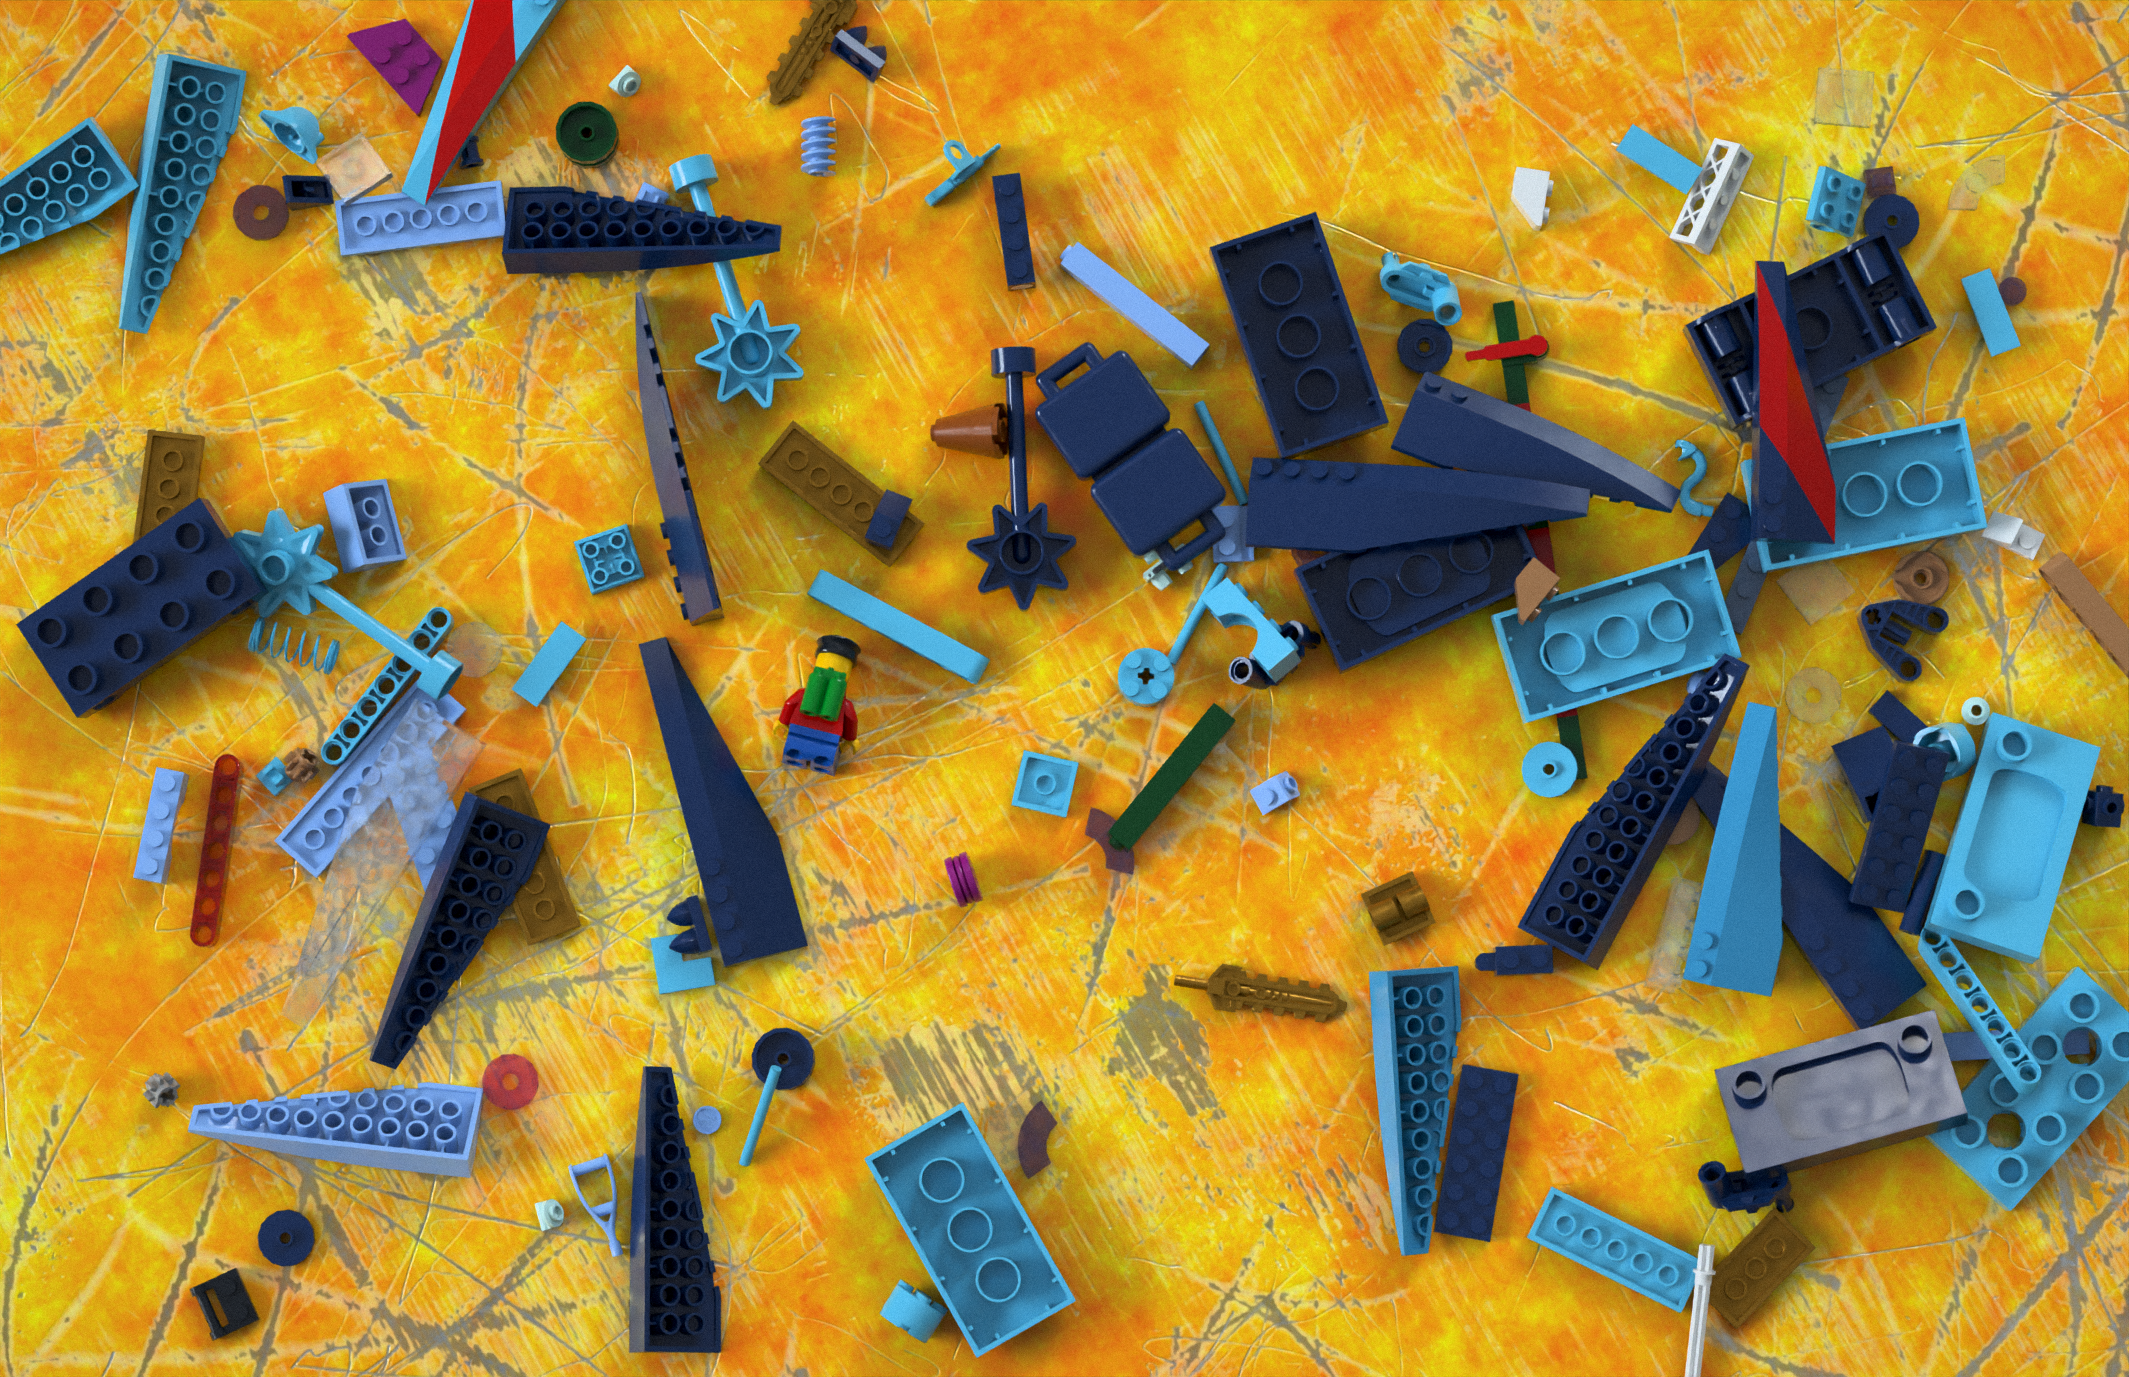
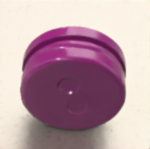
M962 852L959 856L945 858L947 874L959 906L963 908L968 906V904L974 903V901L976 903L983 900L982 892L968 853Z

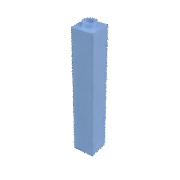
M1079 242L1074 247L1069 245L1061 254L1060 259L1063 261L1060 263V268L1189 369L1192 370L1209 349V343Z

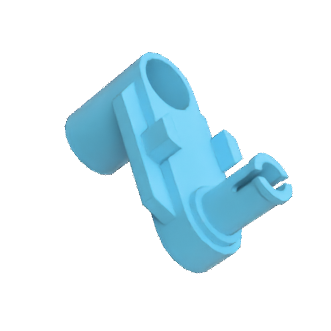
M1387 252L1382 256L1383 268L1379 274L1382 288L1390 294L1391 300L1426 312L1434 311L1435 319L1441 325H1454L1461 319L1462 309L1457 287L1453 282L1449 281L1446 273L1431 269L1430 265L1425 263L1417 264L1409 261L1400 264L1399 256L1395 253L1393 258V252Z

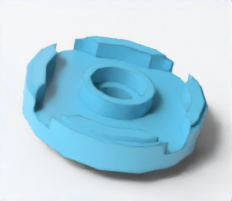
M1548 741L1537 744L1528 751L1523 759L1521 771L1524 782L1532 792L1539 796L1554 798L1562 796L1571 790L1578 776L1579 768L1577 759L1570 749L1560 743ZM1548 764L1554 766V772L1551 775L1545 773V767Z

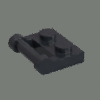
M237 1268L189 1289L192 1297H196L210 1327L211 1333L209 1334L212 1341L260 1320ZM211 1289H214L229 1322L224 1327L221 1326L206 1293Z

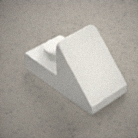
M1993 511L1987 523L1988 527L1984 529L1981 537L2032 561L2045 534L2022 524L2023 520Z

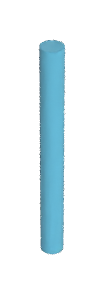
M1204 400L1194 404L1196 412L1239 505H1245L1248 503L1246 491Z
M1219 562L1170 650L1167 657L1171 664L1176 665L1207 608L1202 598L1222 581L1229 567Z
M772 1065L770 1067L739 1160L742 1166H749L782 1070L779 1066Z

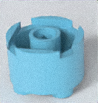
M1152 648L1137 649L1130 652L1121 662L1118 670V686L1123 696L1132 704L1139 707L1155 706L1165 700L1172 690L1174 683L1173 666L1168 657L1160 651ZM1144 671H1149V675L1154 677V679L1148 681V684H1143V680L1138 678V675H1143Z
M1953 722L1940 723L1922 729L1914 737L1913 744L1946 750L1950 753L1942 782L1964 775L1976 763L1975 744L1963 724Z
M900 1279L883 1305L880 1315L897 1327H901L916 1339L927 1343L948 1309L936 1301H933L931 1304V1297L918 1288L913 1293L914 1287Z

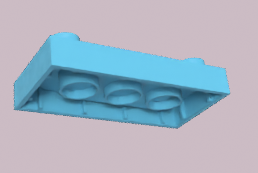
M1709 549L1556 595L1550 602L1545 599L1539 606L1542 611L1532 623L1527 620L1523 626L1518 623L1517 608L1497 613L1490 617L1523 724L1712 667L1724 653L1736 659L1742 657Z
M1993 712L1988 717L1976 752L1977 760L1970 772L1924 929L2029 964H2033L2039 959L2101 747Z

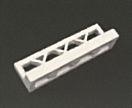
M1717 138L1714 139L1701 167L1703 170L1694 182L1669 237L1670 239L1691 245L1702 254H1710L1754 158L1750 151L1741 144ZM1720 149H1728L1725 158L1717 162L1716 157ZM1715 173L1716 178L1714 182L1706 187L1705 181L1707 177ZM1704 198L1705 202L1702 208L1694 211L1696 201ZM1692 223L1693 228L1689 237L1681 235L1684 227Z

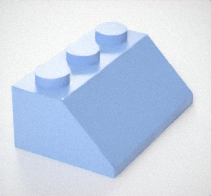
M386 479L344 483L323 493L344 574L367 571L407 559Z

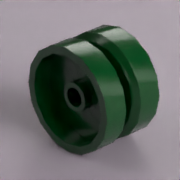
M591 101L578 102L571 105L560 115L556 125V140L565 158L573 165L584 169L598 168L607 164L616 155L620 144L619 130L611 113L602 105ZM592 132V135L589 138L583 137L584 133H587L589 135V133Z

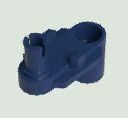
M1291 620L1283 625H1279L1282 629L1280 634L1285 639L1289 636L1298 646L1299 650L1296 653L1300 660L1305 656V647L1316 649L1317 646L1314 644L1320 645L1321 637L1319 633L1310 631L1309 627L1302 622ZM1251 652L1249 658L1236 657L1231 662L1228 672L1230 679L1234 683L1264 690L1269 686H1278L1289 673L1293 674L1298 664L1275 683L1258 665Z
M1718 1161L1707 1162L1699 1169V1180L1710 1204L1714 1208L1726 1209L1728 1212L1745 1210L1748 1214L1757 1213L1759 1207L1770 1206L1773 1202H1775L1777 1210L1781 1213H1784L1782 1205H1784L1786 1212L1791 1211L1794 1207V1201L1789 1194L1792 1185L1787 1174L1747 1184L1743 1170L1727 1172L1725 1166Z

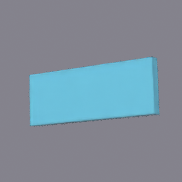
M1632 124L1616 151L1687 195L1703 168Z
M1990 268L1962 278L1961 283L1991 357L2020 347L2021 344Z
M561 621L515 683L512 690L535 707H538L587 639Z

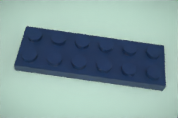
M1894 740L1848 898L1851 903L1904 913L1949 761L1950 753L1948 751Z
M1462 1064L1433 1232L1490 1242L1519 1074Z

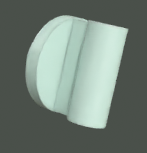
M626 65L608 86L622 97H630L639 89L641 78L638 73Z
M549 1199L535 1203L542 1231L558 1227L562 1224L564 1210L559 1202Z

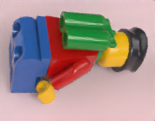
M825 635L817 640L818 647L815 651V658L817 660L814 671L808 677L806 687L798 689L784 702L779 720L773 724V734H776L778 728L786 729L784 738L787 739L782 763L807 769L808 761H811V771L835 776L841 752L845 753L848 750V744L853 748V755L861 747L857 739L858 718L854 705L850 700L846 699L847 682L849 681L851 670L857 665V657L861 653V649L855 642L844 636Z

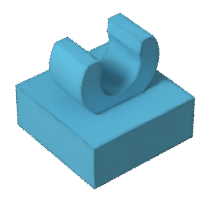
M275 757L256 775L275 797L293 782L286 775L284 769L286 766L278 757Z

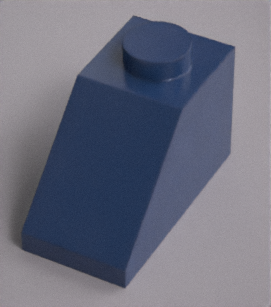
M886 489L865 535L866 542L893 551L913 499Z

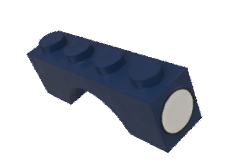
M1020 173L992 176L1008 291L1036 288Z

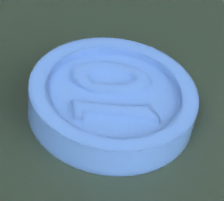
M712 1106L700 1107L693 1116L695 1128L703 1134L716 1132L722 1122L720 1112Z

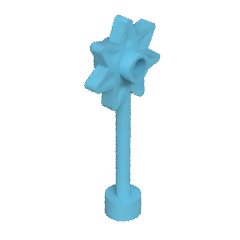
M696 155L672 164L669 167V172L676 193L690 192L696 210L706 212L707 216L716 217L707 189L708 186L719 180L711 155ZM731 261L713 262L730 318L719 313H714L711 316L719 343L697 354L695 357L696 364L699 367L721 374L717 393L719 403L727 404L745 391H748L764 410H770L773 405L775 381H800L804 378L803 369L786 354L800 336V327L797 324L770 327L766 310L761 300H755L748 312H746Z
M277 508L268 513L263 533L244 529L233 535L234 540L269 591L268 594L258 601L259 615L262 618L274 615L285 601L303 615L311 614L317 609V599L420 671L421 675L417 681V687L435 700L440 701L458 680L464 668L463 663L444 650H440L433 658H430L322 582L338 575L337 567L316 555L324 533L322 525L317 524L295 532L284 510Z

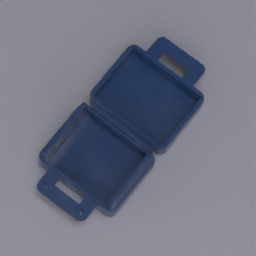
M1085 342L1037 375L1036 384L1047 399L1035 410L1037 422L1076 477L1081 481L1094 480L1095 483L1091 486L1090 490L1093 501L1135 558L1143 559L1155 551L1169 570L1177 571L1225 537L1226 530L1213 512L1215 508L1225 501L1226 491L1183 430L1173 428L1168 432L1166 431L1165 427L1170 422V412L1127 352L1116 351L1104 360L1092 343ZM1086 362L1090 370L1061 390L1056 382ZM1199 520L1205 531L1175 551L1169 541Z

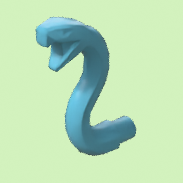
M1677 440L1675 448L1680 447L1682 449V455L1678 458V461L1691 457L1696 463L1694 473L1680 487V503L1692 515L1712 517L1714 506L1705 505L1703 502H1697L1690 497L1692 488L1706 474V457L1691 442Z

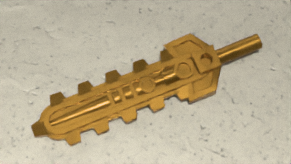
M809 0V2H812L810 8L813 10L812 15L809 19L802 18L799 23L803 28L799 36H791L788 41L792 46L788 54L781 53L777 59L781 63L777 72L770 71L767 75L771 82L769 85L771 93L769 103L777 106L781 101H787L792 96L800 97L803 92L800 84L804 78L811 79L814 71L811 69L814 61H822L825 54L821 50L825 43H833L835 35L832 32L836 25L843 27L845 22L848 24L856 13L858 6L855 0Z
M1221 964L1209 979L1175 974L1174 986L1206 990V994L1214 1009L1235 1013V1009L1240 1010L1242 1005L1245 1004L1251 1005L1253 1012L1261 1013L1263 1008L1273 1009V1014L1276 1016H1282L1284 1011L1294 1012V1018L1303 1020L1305 1014L1315 1016V1022L1324 1023L1326 1017H1331L1337 1012L1346 1011L1347 1002L1341 1000L1335 992L1330 991L1329 984L1321 983L1319 989L1309 987V981L1300 980L1298 985L1288 984V978L1279 977L1277 982L1268 981L1266 974L1260 973L1256 979L1247 978L1246 971H1241L1242 967Z

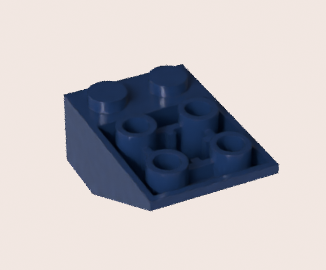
M1884 725L1831 746L1864 824L1871 822L1893 742Z

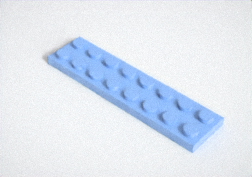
M416 681L274 841L318 879L390 798L381 768L432 750L467 709L449 693L440 701L435 700L418 688Z

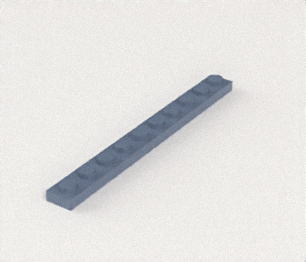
M1842 376L1814 390L1824 438L1849 381L1847 377ZM1750 541L1725 599L1733 630L1740 635L1743 633L1767 576V573L1762 574L1758 549L1754 541Z

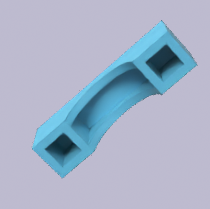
M1225 578L1202 598V601L1208 611L1225 629L1235 625H1247L1257 630L1258 638L1252 655L1258 665L1276 683L1301 662L1296 653L1299 648L1289 636L1285 639L1280 634L1282 629L1272 618L1267 620L1263 616L1265 611L1256 600L1251 603L1246 598L1249 594L1239 582L1234 585L1228 578Z

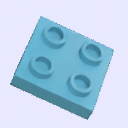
M1819 166L1805 220L1810 221V226L1817 230L1837 233L1844 237H1853L1866 183L1827 166Z

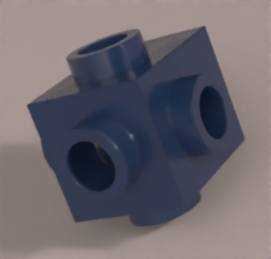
M2096 785V790L2089 789L2082 810V823L2099 827L2120 828L2121 815L2125 807L2123 801L2124 794L2113 792V787L2106 785Z

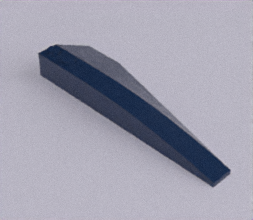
M643 1067L631 1206L629 1353H721V1293L719 1286L714 1287L713 1273L716 1270L707 1244H710L708 1233L704 1232L702 1222L704 1215L695 1174L691 1172L689 1163L691 1155L689 1146H686L682 1130H685L683 1119L679 1117L677 1108L679 1100L671 1067Z

